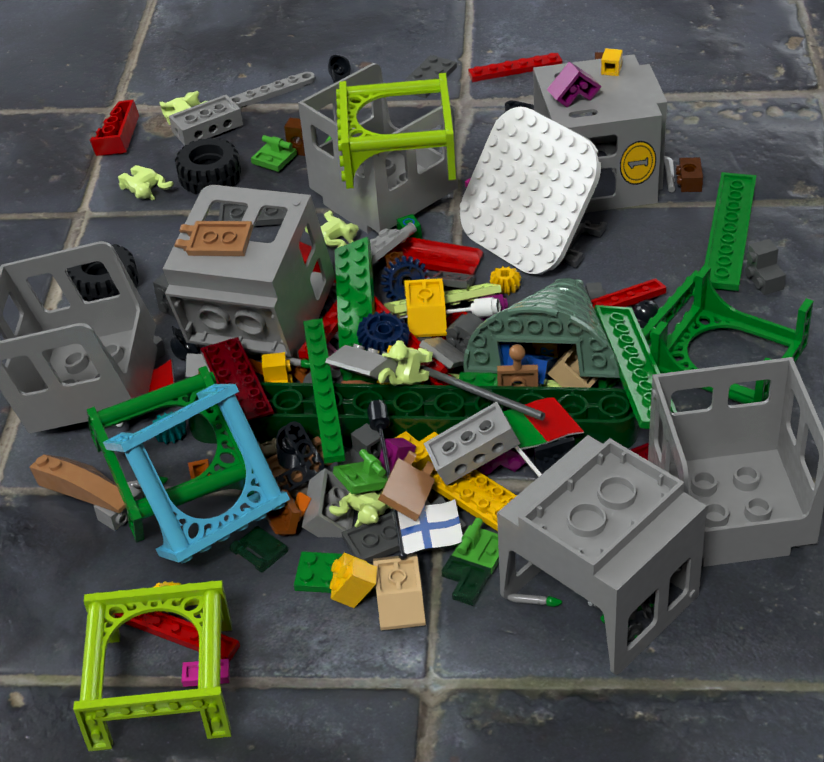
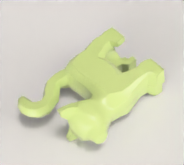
M198 91L189 92L185 97L175 98L167 103L159 102L162 113L169 125H171L169 115L202 104L199 102Z
M137 165L131 168L133 177L127 173L118 176L121 190L129 189L132 193H135L136 198L140 199L149 198L155 200L151 188L156 184L163 190L170 189L174 185L173 181L165 183V178L157 174L153 169Z
M332 211L326 212L324 217L328 222L320 226L326 245L329 247L338 246L337 248L347 245L345 241L337 239L340 236H343L349 243H352L359 230L358 226L352 223L346 224L343 220L333 217Z
M397 340L389 353L382 354L383 357L398 361L395 373L390 368L380 371L378 375L379 383L384 384L386 377L395 386L399 384L421 385V382L429 379V371L420 369V363L431 362L433 352L423 348H418L417 350L407 347L403 341Z
M369 491L361 494H351L349 492L348 495L339 501L340 507L331 505L329 506V511L337 516L346 514L349 506L359 511L355 524L357 528L362 524L377 523L379 516L383 515L386 509H392V507L378 500L380 492Z

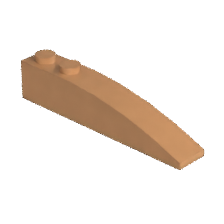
M43 454L29 467L39 486L117 513H121L126 508L117 485L91 465L66 457Z

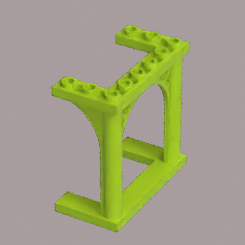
M439 73V79L356 86H347L346 81L339 82V89H336L338 151H342L343 154L339 158L340 167H344V170L341 171L342 182L346 181V189L354 188L353 182L357 169L366 159L375 154L387 151L445 146L448 179L456 180L454 133L446 73ZM440 92L445 130L378 134L364 129L357 121V114L366 104L380 98ZM362 133L358 137H352L354 134Z
M222 580L84 594L87 624L80 700L74 701L73 710L88 751L112 749L113 740L106 721L198 711L201 713L207 739L231 737V726L220 686L221 631L232 630V621ZM198 605L194 610H185L186 606ZM167 611L185 617L195 626L199 634L198 689L102 699L108 643L120 642L118 628L121 625L144 613ZM114 613H124L121 618H115ZM199 614H200V616H201V618H195V617H194V616H197V615H199Z

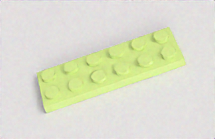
M484 283L469 286L467 289L458 288L444 291L445 304L456 305L460 304L461 300L470 302L478 299V297L496 295V293L502 292L501 285ZM406 299L384 303V306L390 312L392 311V314H399V316L407 314Z

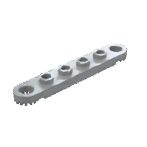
M303 72L292 75L288 78L262 85L259 88L247 90L244 93L230 97V99L241 109L243 106H250L304 87V85H311L315 82L314 73Z

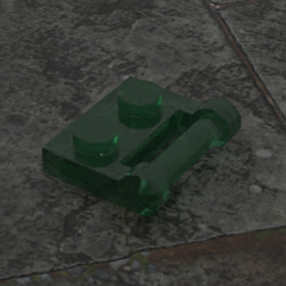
M256 526L239 541L235 540L230 545L231 552L245 558L261 573L288 552L285 544L259 526ZM246 548H250L263 558H258L256 555L248 551Z

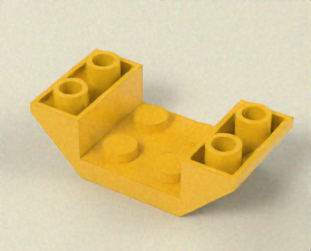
M443 279L404 280L409 331L415 337L447 336Z

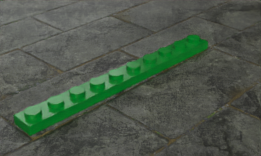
M697 270L686 278L682 286L677 288L674 295L668 298L665 305L658 309L657 314L649 319L644 328H641L648 346L652 340L650 338L652 328H656L660 321L669 324L691 299L695 287L693 278ZM598 377L597 383L599 388H612L620 378Z
M321 318L303 321L324 464L345 461L330 364L325 363L329 356L323 320Z

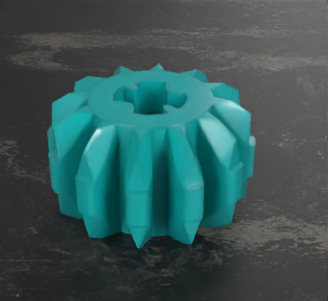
M172 411V412L169 413V414H166V413L164 412V415H162V416L157 415V419L153 420V423L157 422L158 420H160V419H162V418H164V417H166V416H168V415H170V414H172V413H174V412ZM183 421L156 435L155 438L158 442H164L165 444L181 440L182 436L186 435V422Z

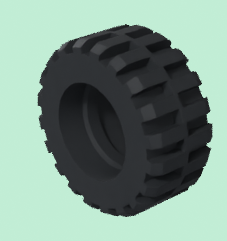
M209 137L207 139H198L195 142L192 141L189 145L183 146L175 158L180 185L193 194H200L201 190L209 185L232 187L241 176L238 150L231 142L229 143L225 139H212V137Z
M113 244L112 246L137 288L139 277L133 254L125 247ZM91 262L70 267L66 270L85 301L90 302L120 294L102 262Z

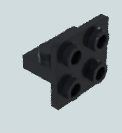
M574 437L561 438L557 442L541 444L534 448V465L541 474L575 447Z

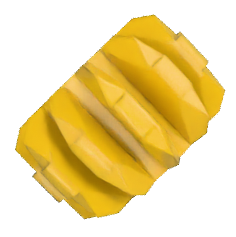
M502 266L500 269L495 268V271L491 272L490 283L501 285L502 292L500 294L506 293L509 295L510 292L515 293L520 288L521 276L516 268L511 269L510 266L507 268Z

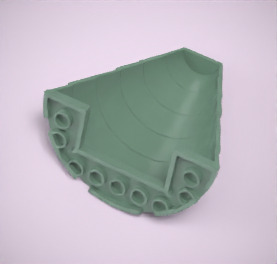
M556 279L554 283L489 317L473 332L464 353V372L497 373V366H503L500 342L576 344L580 377L620 378L619 364L592 306L589 295L583 286L584 283L580 279Z

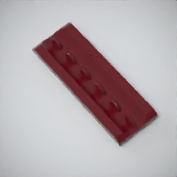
M238 337L200 348L209 372H213L216 378L215 384H236L239 392L235 395L247 421L274 414Z

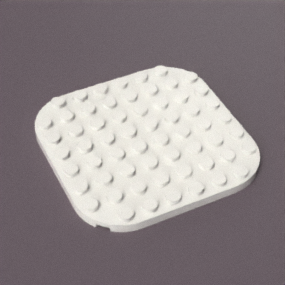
M515 107L506 111L496 120L460 203L461 224L467 236L523 272L541 275L556 268L563 260L600 178L601 162L598 161L596 146L588 138L535 110L526 107Z

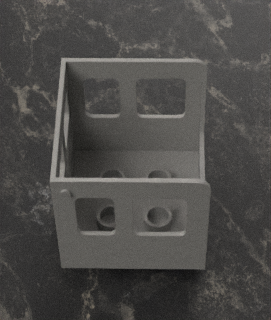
M372 63L298 102L309 187L323 197V204L352 224L357 225L358 228L367 234L373 230L379 233L383 229L394 227L397 225L398 218L410 214L414 215L458 188L454 109L450 105L454 133L456 180L448 179L445 146L442 147L443 154L432 148L387 151L375 154L366 159L357 169L353 182L354 188L346 189V181L342 182L341 171L344 170V167H340L339 158L343 154L342 151H338L336 89H339L340 81H346L347 86L384 83L382 70L378 64ZM386 97L372 101L371 117L360 123L364 129L378 134L430 131L441 125V130H445L442 106L401 129L395 127L390 120ZM332 103L334 121L318 112V110ZM316 127L328 134L332 139L318 146ZM362 133L354 134L352 137H358Z
M221 185L206 186L201 190L185 224L195 225L196 221H204L211 206L217 202L248 206L242 221H252L253 228L264 208L287 210V213L275 240L271 243L249 241L245 256H188L187 252L182 248L173 246L163 267L164 274L169 283L165 295L186 343H193L197 348H202L238 337L246 355L262 357L263 354L285 352L286 357L301 359L299 358L298 351L306 341L303 321L319 319L336 278L311 195ZM307 226L312 249L306 263H304L299 248V241ZM180 233L177 239L190 240L191 236L187 233ZM317 261L321 273L312 272Z
M99 241L0 266V333L5 339L0 341V391L29 434L87 422L86 409L95 406L96 411H100L149 393L158 350L153 341L156 323L111 244ZM99 261L104 264L120 294L88 302L82 298L66 269ZM45 273L52 274L70 306L55 310L45 309L27 278ZM8 294L20 313L15 334L3 317ZM7 359L6 364L4 365L2 360Z
M793 358L652 375L648 461L685 482L684 492L707 505L702 566L789 556L793 546L818 543L824 508V429ZM765 379L771 380L769 397L765 401L728 405L729 388L732 384ZM702 387L713 388L710 407L676 413L670 411L671 395L673 392ZM794 394L800 407L797 439L793 434L790 423ZM808 429L819 451L815 484L805 462Z
M587 435L497 512L500 594L505 599L510 594H516L543 570L596 605L604 614L610 671L617 675L699 596L707 505L684 492L685 482L610 438L602 444ZM515 552L529 561L517 573ZM671 582L682 589L683 592L668 606L669 583ZM655 591L653 621L627 646L628 619L630 615Z

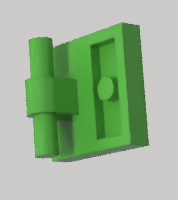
M263 135L262 141L266 142V144L251 157V163L279 172L297 155V150L292 148V143L286 142L282 138Z
M362 449L359 452V455L364 459L363 462L338 465L333 468L335 477L351 494L379 491L384 488L387 481L386 470L381 466V462L366 449Z
M476 518L463 534L461 544L457 545L452 554V561L493 574L499 563L498 534L480 528L483 520Z

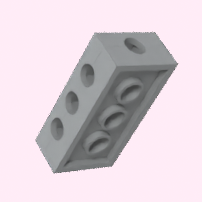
M227 95L169 115L172 132L184 146L189 145L192 141L195 142L201 138L207 139L220 135L223 132L243 125L241 109Z
M498 402L493 403L424 443L437 473L446 486L521 444Z

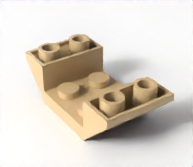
M417 554L408 555L405 560L399 559V556L374 558L373 565L377 567L376 594L381 631L426 625Z

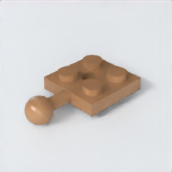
M519 344L513 345L509 350V355L513 359V365L497 366L498 386L538 387V365H522L521 360L525 356V349ZM516 381L522 382V384L519 385L513 383Z

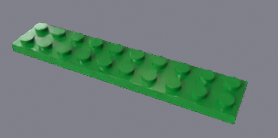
M721 172L704 264L711 267L710 280L715 289L739 291L757 175Z
M368 237L334 249L339 349L344 345L351 347L354 344L359 345L357 336L359 322H362L363 317H367L369 313L375 314L371 243ZM340 368L343 381L362 380L369 383L377 382L375 379Z
M595 305L596 315L618 361L619 377L639 427L650 429L652 375L660 374V371L637 318L630 307ZM671 399V409H670V411L673 412V413H676L677 410H676V408H675V406H674V403H673V401H672V399Z

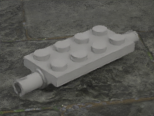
M409 222L401 230L386 228L378 233L379 236L375 239H371L372 265L399 243H405L406 239L417 231L415 225ZM334 282L331 289L336 293V284Z

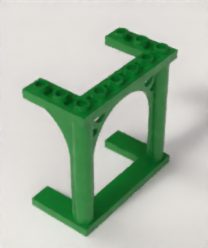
M703 265L693 278L695 287L692 292L694 302L689 312H685L682 321L676 324L673 333L667 336L668 323L660 321L656 328L653 327L650 333V338L652 339L650 351L660 374L699 369L688 356V346L693 338L700 333L716 328L738 329L788 346L789 348L782 358L792 357L796 363L808 344L814 301L806 298L800 306L796 330L743 313L728 305L717 294L711 283V267ZM704 318L707 319L710 323L708 325H704L700 322V320ZM680 356L684 359L676 361L674 357ZM757 380L755 390L738 384H732L729 388L728 399L742 404L765 401L769 397L771 380ZM712 387L700 388L713 393Z
M207 366L198 368V375L100 411H96L95 406L86 409L91 437L97 451H102L127 509L128 524L136 543L144 540L142 520L155 514L146 497L137 501L134 500L114 451L106 450L103 444L104 441L108 440L104 429L160 408L170 406L185 407L193 403L197 397L196 393L216 383L213 372H209ZM188 395H191L189 402H185L183 400L184 398H188ZM218 404L199 413L211 424L216 435L217 449L214 459L209 467L196 478L166 489L170 500L176 507L222 490L237 489L243 491L246 480L244 459ZM220 425L221 429H216V426ZM227 442L226 445L229 448H223L222 443ZM222 454H230L234 457L235 461L233 463H224L220 460V456ZM219 465L221 468L215 471L214 467ZM255 479L251 481L252 486H256ZM250 491L247 494V497L254 494V491Z

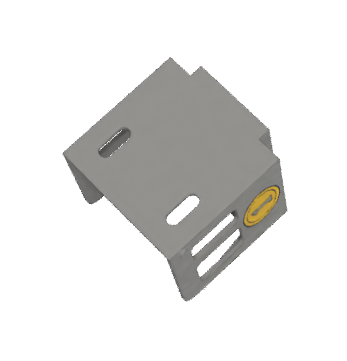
M634 54L622 56V67L619 76L601 75V59L572 62L591 75L602 87L591 101L578 94L569 107L558 102L547 91V88L567 63L534 67V110L588 138L598 151L605 152L606 156L598 157V161L601 162V169L612 168L616 178L615 193L610 196L591 198L585 213L658 203V190L663 189L667 100L650 64L639 65ZM592 112V115H591V116L576 117V118L570 117L571 115H574V114H582V113Z

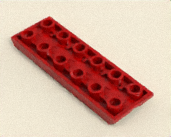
M408 237L405 243H399L388 252L403 251V256L407 260L409 256H412L413 262L419 259V265L424 263L426 265L424 269L474 275L483 257V252L479 248ZM385 255L378 261L385 262Z

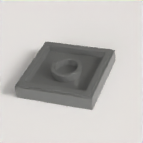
M440 271L431 278H442L443 286L465 289L475 282L474 275Z

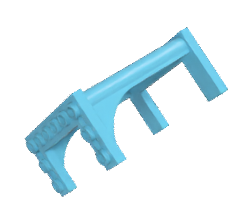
M213 384L196 393L198 396L197 401L136 433L121 432L103 442L106 450L125 453L159 523L163 536V545L156 548V551L160 557L178 563L188 562L193 558V554L209 550L212 547L211 544L228 539L230 533L236 530L246 529L251 521H259L265 518L267 512L272 509L273 511L281 509L285 506L284 503L290 500L287 492L280 490L235 394L239 390L236 384ZM218 404L244 459L246 468L245 485L237 502L223 514L212 518H194L180 511L172 503L147 454L143 442ZM252 479H255V484L258 483L259 487L251 485ZM250 491H256V493L247 497V494ZM243 503L250 506L249 508H243V511L240 509ZM228 515L229 519L225 521L224 517ZM185 519L186 523L183 525V528L181 529L180 526H182V524L179 522V520ZM193 523H197L199 527L196 537L190 538L188 535L189 527ZM208 523L211 524V529L207 528L204 533V526Z

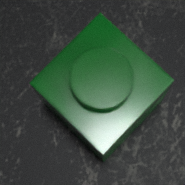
M413 214L397 219V230H401L409 222H412L417 231L409 237L422 239L421 225Z

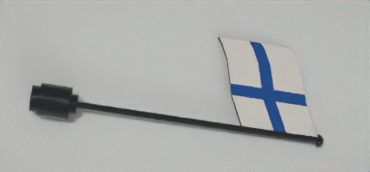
M374 400L369 403L367 408L369 425L372 430L379 431L388 479L391 472L383 432L390 426L388 407L382 400ZM455 499L442 504L424 505L417 521L393 509L400 549L399 559L405 560L408 555L449 548L462 542L463 534Z

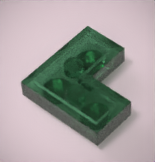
M450 555L441 573L442 577L459 582L452 593V599L473 606L491 575V568Z

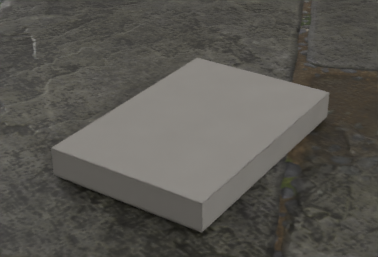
M442 337L425 339L420 343V348L433 352V357L447 368L463 366L464 354Z

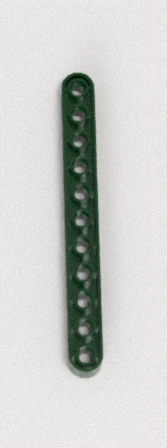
M260 382L274 414L248 421L257 442L259 441L262 444L272 441L273 438L277 437L278 431L283 426L293 421L303 426L310 440L318 436L321 439L312 383ZM333 383L343 446H352L351 433L366 423L369 425L367 408L369 403L374 400H382L388 407L390 426L383 431L385 439L395 438L406 431L418 441H421L434 431L439 435L495 403L453 385L395 386L392 384ZM478 386L524 405L536 400L554 397L584 431L582 434L563 437H574L575 446L589 435L602 444L610 438L628 449L636 442L638 437V422L624 389ZM188 395V398H184V401L189 402L191 395ZM499 404L502 411L511 410V408ZM198 413L188 418L191 434L196 440L203 443L217 444L215 432L205 417ZM217 425L216 429H221V426ZM536 447L528 448L526 450H534V448Z

